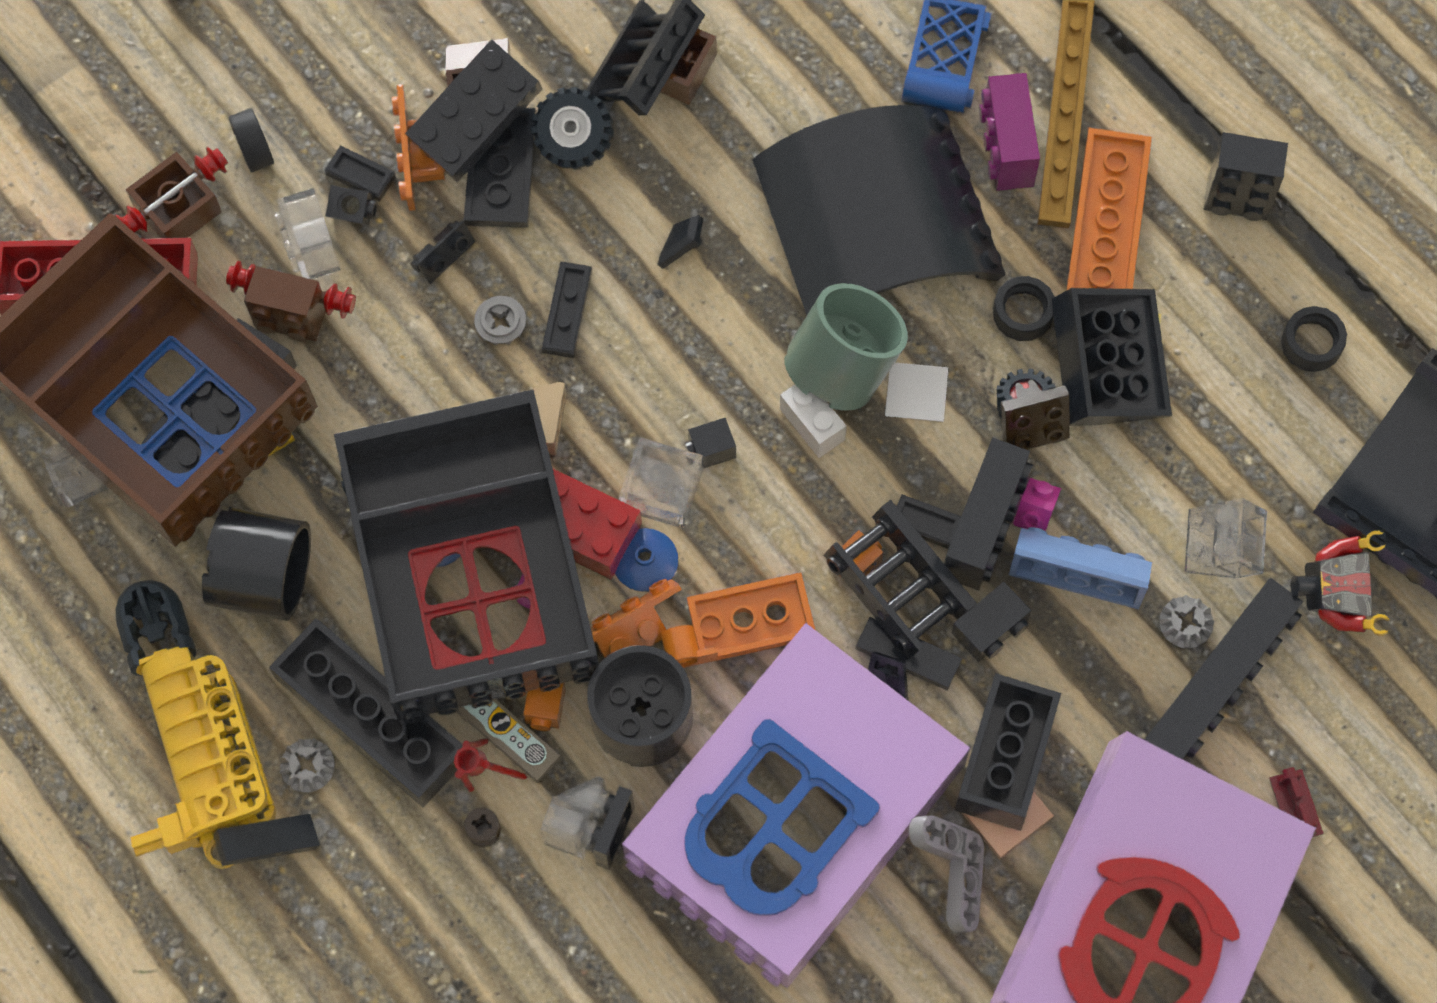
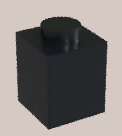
M726 417L688 429L689 441L684 442L689 460H696L699 470L736 458V444Z

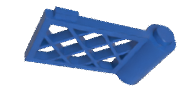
M924 0L909 69L905 79L902 95L903 102L964 113L965 107H972L975 90L969 89L981 31L988 32L991 13L985 12L986 6L957 0ZM929 7L942 8L947 15L935 21L928 12ZM969 13L978 15L977 21L965 26L959 16ZM952 20L959 30L947 36L940 26ZM934 30L942 40L929 46L923 35ZM965 36L972 45L960 52L953 41ZM947 46L954 56L941 61L935 51ZM927 55L936 64L930 69L916 67L917 61ZM959 61L966 69L965 76L952 74L947 67Z

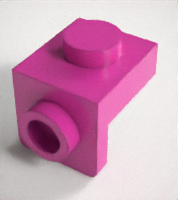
M1030 477L1013 524L1024 529L1035 527L1046 531L1061 488Z

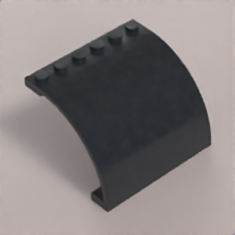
M891 105L849 112L799 130L776 142L752 159L806 315H808L821 292L834 284H854L879 294L910 283L945 276L975 275L976 279L998 281L1006 275L1002 265V258L991 236V229L983 215L981 202L976 196L970 180V173L965 167L960 154L959 144L954 138L950 127V120L944 110L914 105Z
M1432 348L1376 430L1312 513L1320 517L1325 524L1336 528L1348 537L1360 536L1362 539L1366 538L1370 532H1382L1383 534L1372 535L1370 537V544L1373 547L1384 545L1385 547L1380 551H1372L1369 548L1365 549L1376 555L1384 564L1390 565L1401 572L1412 583L1426 589L1436 599L1437 350Z

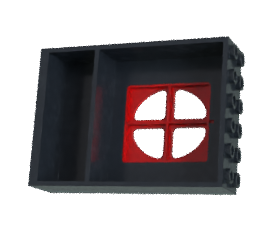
M534 389L334 434L390 702L398 722L404 720L405 723H415L425 719V715L437 712L439 715H449L459 711V707L471 704L473 707H483L491 704L493 699L501 697L518 699L525 696L527 691L540 689V691L546 692L559 688L561 683L574 681L576 684L590 681L593 672L598 666V658ZM487 547L506 555L521 570L525 578L524 582L521 585L483 592L480 587L473 556L474 551L477 548ZM451 554H459L462 557L469 588L468 596L441 604L428 605L425 602L427 584L433 571L445 557ZM527 598L530 601V613L523 632L509 648L497 650L492 640L486 613L487 608L493 604ZM472 611L475 615L481 641V654L469 657L453 651L436 636L431 628V621L441 616Z

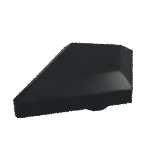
M697 215L673 225L660 253L657 263L659 267L664 269L692 248H698L701 245L702 238L700 236L704 218Z
M873 651L868 671L909 701L906 661Z

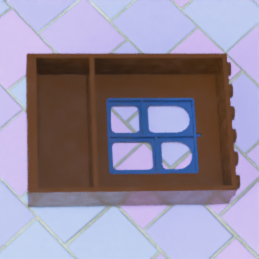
M109 213L0 316V391L175 547L181 542L190 539L195 533L196 527L205 518L213 516L219 509L220 503L229 494L237 492L242 487L244 479L253 470L260 469L266 463L268 455L277 446H283L290 439L292 431L301 423L310 420L315 413V409L318 407L304 377L112 213ZM170 350H174L195 368V373L173 395L166 396L145 378V374L163 355ZM205 382L213 383L239 407V422L233 430L226 434L215 435L205 431L182 411L183 403ZM130 388L139 390L168 416L167 422L144 444H137L106 417V411ZM178 430L187 432L197 441L201 448V457L198 464L189 472L181 474L170 472L154 459V453Z

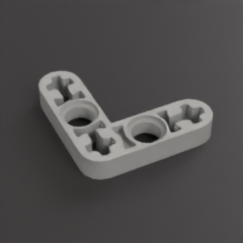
M933 815L913 818L909 825V836L913 845L950 860L946 920L949 928L954 933L973 932L978 926L984 860L982 838L974 831ZM946 833L948 836V847L945 840ZM964 875H965L966 881H967V887H966V889H965V886H964Z

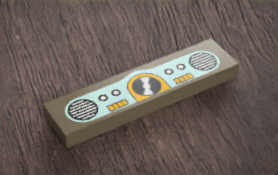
M493 699V702L487 706L473 707L471 704L459 707V711H457L460 716L537 783L561 759V756L496 699Z

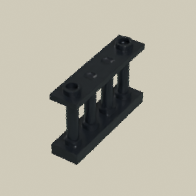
M639 0L586 90L597 96L606 105L608 112L615 101H624L638 116L647 115L705 14L691 0H675L668 13L657 14L644 0Z
M890 499L872 516L875 521V526L845 550L838 542H835L823 556L827 559L826 562L830 570L842 577L890 635L896 650L905 654L910 659L924 647L918 640L919 637L948 614L953 615L958 620L977 603ZM883 536L889 537L897 547V552L865 576L853 560ZM903 563H910L918 572V578L887 602L874 586ZM926 588L932 589L940 599V604L908 628L896 612Z

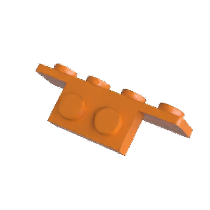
M397 85V96L392 97L394 116L399 115L400 124L394 125L396 144H402V153H397L398 171L404 172L405 180L399 182L401 201L407 200L409 211L416 210L414 183L444 180L445 173L406 136L405 133L417 120H408L403 85Z
M666 579L659 580L649 587L650 592L640 598L638 596L631 597L620 605L621 609L612 615L609 613L603 614L592 621L591 632L593 640L604 659L611 653L625 647L636 645L653 646L662 640L661 633L666 628L654 606L681 590L677 582L672 579L668 581Z

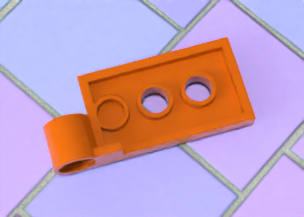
M800 572L687 597L693 626L680 625L669 628L661 633L664 651L673 656L683 668L786 646L805 623L815 630L802 574ZM773 605H779L784 608L786 614L780 620H772L767 616V609ZM746 612L752 616L753 622L748 627H739L735 624L734 617L738 613Z

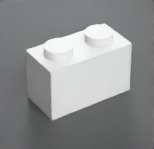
M796 385L780 394V410L818 458L845 440L846 425L836 412L829 408L827 401L811 392L805 395Z

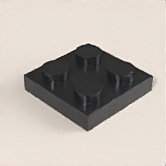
M619 786L616 795H609L603 813L606 814L603 827L597 825L591 838L590 845L593 846L592 853L595 856L596 865L610 870L635 808L632 790Z

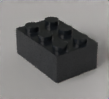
M1223 132L1208 175L1203 210L1211 211L1220 216L1229 214L1243 216L1250 221L1267 220L1284 178L1288 143Z

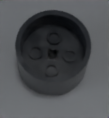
M229 507L228 511L221 510L211 530L206 548L210 552L207 560V572L209 574L204 573L202 575V597L204 603L208 606L288 621L296 611L307 577L311 552V530L309 523L235 507Z
M636 645L625 647L611 653L601 661L590 678L587 701L592 728L597 742L607 754L609 753L617 760L628 763L631 766L649 767L663 763L679 752L692 728L693 708L689 678L684 668L673 656L651 646ZM643 706L646 715L640 716L636 708Z

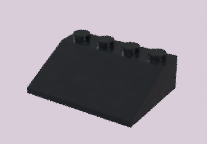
M1070 288L1051 299L1062 386L1065 385L1069 393L1070 426L1103 425L1172 416L1155 289Z

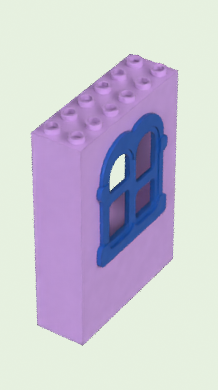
M805 623L622 843L624 859L627 861L625 866L637 877L642 878L645 875L653 881V889L668 900L672 896L681 904L679 909L693 921L699 918L709 926L706 929L707 932L717 941L723 943L727 940L736 948L734 953L746 964L750 965L754 962L763 969L761 975L771 984L778 987L781 983L784 987L788 988L909 837L911 820L917 816H925L964 768L970 747ZM768 752L778 754L802 775L797 785L783 802L779 804L772 802L747 781L748 775ZM813 787H820L844 805L847 809V814L816 852L810 853L782 831V825ZM734 794H739L763 812L767 817V821L740 853L731 857L719 856L713 853L707 846L705 831L711 820ZM769 843L777 845L801 865V871L792 883L783 891L777 893H768L759 889L753 883L750 874L754 859Z

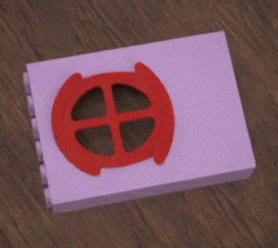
M1126 731L1108 742L990 1003H1132L1135 992L1150 962H1156L1188 979V990L1174 1003H1241L1316 828ZM1150 888L1161 894V902L1143 939H1139L1109 924L1104 919L1105 911L1118 898L1131 891ZM1178 902L1184 904L1190 910L1199 928L1201 959L1197 966H1191L1158 947L1161 933L1173 906ZM1097 934H1101L1135 953V961L1117 998H1111L1104 993L1093 970L1091 957L1092 941Z

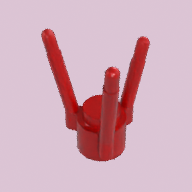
M486 738L472 742L464 741L463 747L456 752L454 757V764L457 768L455 777L461 779L469 792L474 791V786L468 775H481L485 769L521 780L527 778L525 773L489 762L485 753L476 749L488 744V739Z

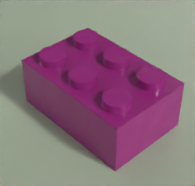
M1027 74L988 76L987 87L981 91L982 104H979V117L981 123H986L983 142L985 151H990L991 161H988L989 179H995L996 191L1034 187L1040 154Z

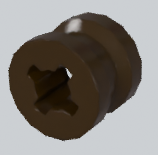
M477 808L467 815L465 830L469 840L474 845L489 847L498 841L501 835V826L497 815L492 810Z

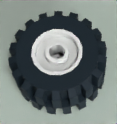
M571 87V89L559 88L557 89L558 92L554 94L550 92L546 95L547 99L543 103L539 102L536 106L538 110L532 116L534 123L533 127H531V134L534 135L535 140L533 141L535 146L546 159L562 168H573L575 170L581 169L584 166L594 165L593 162L597 159L601 160L604 157L603 153L605 150H609L611 146L610 140L614 135V130L612 129L613 120L608 112V108L597 96L578 87Z

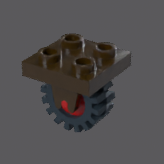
M1018 369L1016 376L1010 372L1007 374V380L1005 378L1000 380V386L997 385L996 389L997 411L1000 419H1002L1004 442L1029 450L1070 438L1069 393L1065 385L1056 388L1055 383L1052 384V379L1049 376L1045 378L1044 372L1039 371L1037 375H1034V369H1028L1026 374H1023V369Z

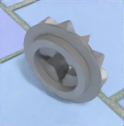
M491 297L478 307L474 318L475 328L484 341L492 342L495 346L502 343L510 345L512 340L521 337L522 331L526 327V314L521 304L511 297ZM492 315L500 319L507 316L506 322L509 328L503 325L494 328L495 320Z
M1185 595L1176 599L1172 598L1163 607L1159 623L1164 637L1170 643L1181 648H1195L1208 640L1213 630L1214 620L1211 608L1203 604L1200 598L1195 599ZM1191 611L1194 612L1192 622L1196 626L1189 625L1181 632L1182 620L1178 616L1185 617Z
M314 738L299 739L291 746H287L285 753L280 758V773L283 780L289 787L299 792H313L321 789L329 782L334 773L335 761L332 752L326 744ZM300 756L306 760L314 757L315 759L312 761V764L317 773L315 774L307 769L299 772L301 764L297 757Z

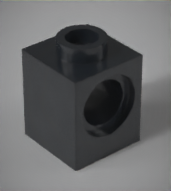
M331 185L325 217L369 226L370 219H374L377 212V201L374 200L375 194ZM356 197L360 202V208L355 214L350 215L347 211V203L351 198Z

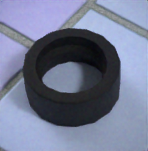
M249 108L229 116L230 125L250 172L253 173L273 165V156L253 109Z
M1031 276L1012 278L998 289L993 305L994 322L998 329L1008 338L1017 341L1037 339L1043 336L1052 324L1054 317L1051 299L1055 296L1050 287L1039 279ZM1024 293L1035 296L1043 305L1042 317L1032 324H1021L1013 321L1007 316L1005 311L1006 302L1011 296Z
M1311 306L1300 309L1291 316L1283 331L1281 345L1284 355L1291 364L1301 370L1317 372L1328 369L1337 362L1346 346L1347 332L1345 324L1337 314L1327 308ZM1309 323L1322 326L1332 335V348L1329 352L1321 355L1310 354L1304 351L1295 340L1297 329L1301 325Z

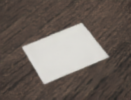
M895 362L889 371L885 416L944 422L948 367Z

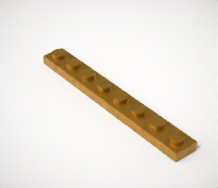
M1095 0L1062 1L1037 225L1061 228L1070 227Z

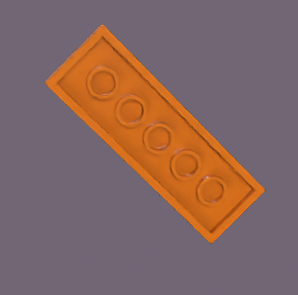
M1096 128L1088 129L1066 291L1070 288L1133 289L1152 136Z

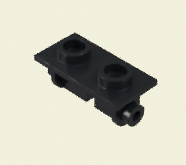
M456 220L453 224L449 222L434 238L435 243H437L435 246L428 243L418 254L413 256V261L410 263L411 266L418 273L422 271L429 284L434 282L476 242L463 220L461 222Z

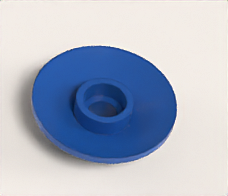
M648 528L639 529L626 549L615 575L628 588L648 592L650 591L649 587L662 579L668 581L673 578L678 567L677 549L672 540L664 533ZM642 552H648L651 557L649 560L643 561L639 559V555Z

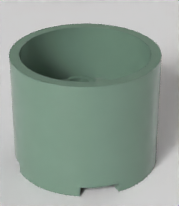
M834 284L821 292L791 340L784 358L785 367L794 384L805 395L809 392L813 393L817 397L829 402V408L846 411L859 409L869 402L904 350L908 341L907 328L898 311L877 293L854 284Z

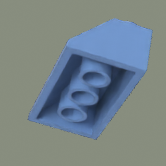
M1030 527L1028 529L1021 528L1009 575L1139 609L1148 589L1152 562L1146 561L1139 554L1127 553L1123 555L1112 552L1111 548L1104 545L1096 544L1089 546L1081 544L1074 537L1061 536L1058 538L1047 535V532L1040 528Z

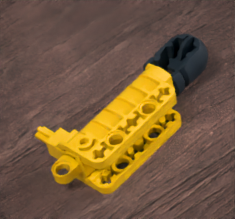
M140 581L126 588L118 598L115 609L116 624L124 651L128 653L127 661L131 673L136 676H143L180 802L176 803L178 812L157 818L158 828L130 837L131 845L136 857L164 847L170 854L188 849L189 847H203L205 856L211 865L215 868L226 869L234 864L222 866L221 861L213 858L212 852L216 846L213 833L217 829L274 820L276 816L274 801L234 678L229 674L223 660L218 656L209 655L194 659L196 656L193 638L189 637L190 628L177 593L166 584L158 581ZM163 612L170 625L173 626L171 633L178 647L169 650L165 648L153 652L154 655L146 657L145 652L139 645L138 638L144 636L148 638L150 644L165 639L164 632L168 628L167 621H160L159 614ZM133 617L136 620H142L144 627L140 629ZM213 664L215 669L220 668L219 671L207 675L204 674L207 672V666ZM220 695L227 696L230 702L223 703ZM229 718L231 726H226L221 720ZM226 734H236V735H235V739H236L237 746L239 747L240 750H235V751H233L234 749H236L235 740H234V738H233L232 735H230L228 738H226V737H225ZM240 758H245L250 763L242 765ZM236 765H242L238 769H235ZM249 781L250 788H244L241 783ZM258 795V797L255 799V805L252 798H249L247 801H245L246 797ZM269 807V810L264 812L265 818L259 820L256 814Z

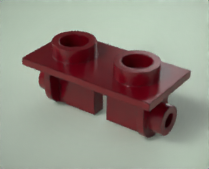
M1295 767L1282 770L1280 775L1269 777L1279 809L1315 827L1316 829L1312 837L1323 835L1324 832L1303 770H1295Z

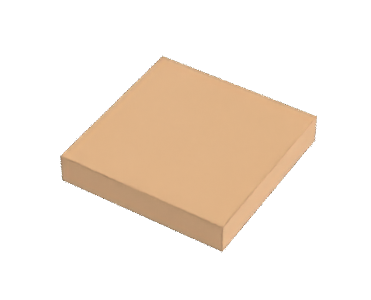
M1034 791L1021 831L962 813L999 860L1054 817Z

